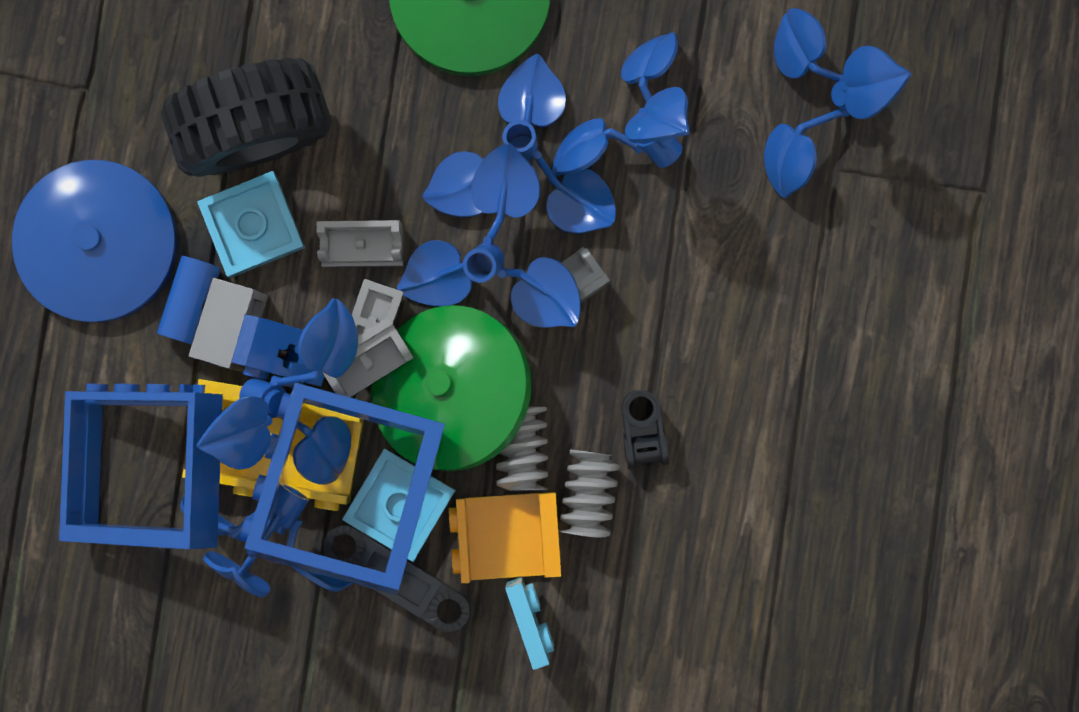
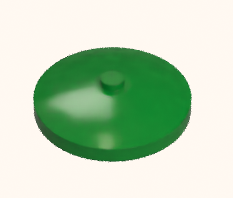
M389 0L396 28L411 51L421 60L438 70L462 76L490 74L518 61L532 48L544 29L550 7V0Z
M450 305L432 308L405 322L397 329V332L413 358L372 383V404L445 424L433 465L435 470L460 471L489 461L513 440L525 419L531 396L530 367L518 339L503 323L480 310L465 306ZM378 424L388 443L400 455L416 464L424 436Z

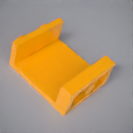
M555 492L456 499V508H449L450 532H458L459 549H452L453 574H461V583H470L471 580L545 575V578L561 577Z

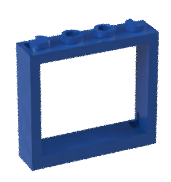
M295 383L292 394L284 393L277 416L284 419L279 435L271 434L270 445L265 453V458L271 460L267 476L259 474L252 499L259 502L254 517L246 516L239 541L246 542L244 549L247 555L398 595L445 424ZM304 403L424 436L385 573L263 540Z
M86 384V392L65 391L59 541L176 549L217 548L220 461L198 449L196 444L213 421L222 413L223 394L205 393L206 385L180 384L179 392H172V385L147 384L146 392H140V385L114 384V392H108V384ZM103 405L188 407L183 529L98 524Z

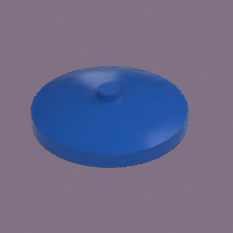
M84 160L70 163L43 177L34 185L22 201L12 231L14 263L28 291L49 310L63 317L82 322H111L128 317L147 306L167 283L177 256V227L172 210L162 193L148 179L133 169L105 160Z

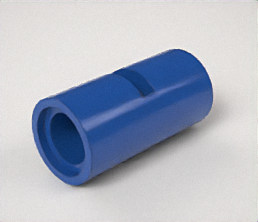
M181 256L156 334L188 344L193 343L212 279H218L221 271L220 267L194 258Z

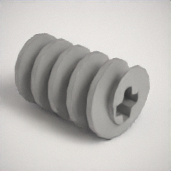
M528 407L519 431L506 448L499 453L506 456L507 460L497 463L496 469L508 473V476L497 480L496 486L507 490H548V488L537 484L538 480L548 477V472L536 468V464L548 460V455L536 451L537 447L548 443V439L536 435V431L547 427V422L535 418V415L547 411V407Z
M570 449L569 454L579 459L580 463L568 465L567 471L578 476V479L565 482V487L575 492V496L563 498L562 503L572 508L573 512L560 516V520L571 525V527L559 532L595 538L610 536L611 531L600 525V522L611 520L613 514L603 509L602 506L615 503V497L604 491L605 489L617 486L618 482L607 476V473L619 470L620 465L609 459V456L612 455Z

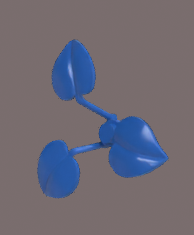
M798 8L787 10V13L784 14L780 22L774 43L775 62L779 70L789 78H801L810 68L812 72L836 81L837 83L832 88L831 97L833 103L838 106V110L801 123L797 126L796 130L788 124H780L769 135L764 149L765 170L772 187L783 198H789L792 193L805 186L814 173L817 163L816 148L811 138L803 135L806 130L838 117H848L849 114L858 119L874 117L897 97L912 76L907 69L897 64L883 50L873 46H862L853 51L845 63L843 74L820 67L815 61L820 59L826 51L827 43L824 30L813 15Z
M674 32L645 42L636 48L623 64L621 70L622 79L629 85L639 82V88L646 101L644 108L639 109L638 113L627 123L625 135L612 128L606 129V122L601 118L592 119L580 124L565 137L556 152L552 168L556 178L560 175L577 173L593 165L605 152L608 146V139L610 138L617 139L632 147L637 154L644 151L659 168L667 167L679 158L683 147L675 137L689 135L687 95L679 87L662 90L653 96L648 89L649 79L662 76L675 59L678 49V38Z
M535 54L511 73L500 91L498 108L502 119L508 123L503 131V143L514 145L527 161L535 160L550 183L557 188L548 196L546 208L549 219L558 229L571 234H583L609 228L615 222L616 210L613 196L605 181L597 173L586 168L577 173L565 175L562 182H560L542 158L541 152L538 151L536 132L532 125L547 127L555 123L565 110L566 95L559 79L549 69L543 58L539 54ZM467 151L456 152L445 158L436 168L429 186L423 193L425 202L437 211L454 217L467 218L481 215L483 212L479 211L474 205L471 185L474 174L484 159L475 153Z
M504 144L484 158L472 180L471 194L475 207L483 213L497 212V217L489 233L483 239V243L468 252L461 263L460 252L454 245L441 240L425 242L411 255L397 290L404 292L403 296L418 303L432 306H450L466 298L471 291L472 281L486 282L495 275H498L500 278H505L506 276L518 277L521 280L513 286L511 291V303L518 317L526 323L537 327H574L580 318L581 298L577 283L571 272L559 261L546 257L535 259L530 264L527 273L520 269L505 268L503 252L498 246L493 244L494 238L504 221L505 214L514 218L525 216L536 206L540 197V181L535 169L514 145Z
M332 298L329 304L316 314L304 328L298 342V355L302 365L306 369L311 370V373L283 378L273 376L270 383L258 378L248 380L240 390L239 399L226 408L213 421L196 444L197 448L234 469H247L259 462L268 450L271 441V435L267 426L271 425L272 418H278L279 406L284 393H286L282 386L318 380L323 372L330 377L337 378L342 376L353 363L358 349V333L354 319L346 306L340 300ZM324 416L314 424L311 430L307 425L299 421L297 429L306 437L299 441L293 450V462L296 470L304 479L312 483L326 485L334 482L339 477V474L343 472L351 449V433L347 424L338 417Z
M280 483L263 540L268 541L273 531L284 534L286 529H290L286 546L294 548L298 529L303 522L299 519V516L309 499L293 487ZM183 496V498H182V500H181V502H180V507H181V510H182L183 513H184V496ZM253 512L250 515V517H254L255 512ZM218 514V534L221 536L227 535L239 540L244 521L236 526ZM213 551L206 552L203 557L205 563L216 573L228 580L235 581L239 587L248 593L258 597H266L270 592V586L266 581L248 571L257 557L248 555L242 566ZM292 567L313 583L330 591L338 592L353 584Z

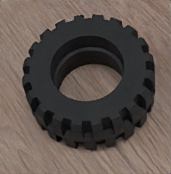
M293 58L270 59L261 63H250L232 70L228 69L218 72L219 74L197 80L196 83L179 89V92L172 93L164 101L161 110V117L177 166L182 172L191 177L213 176L229 171L234 172L242 168L257 166L264 162L284 157V155L302 150L303 147L310 146L316 143L318 139L324 138L329 133L332 123L316 70L309 62L301 58L295 60Z

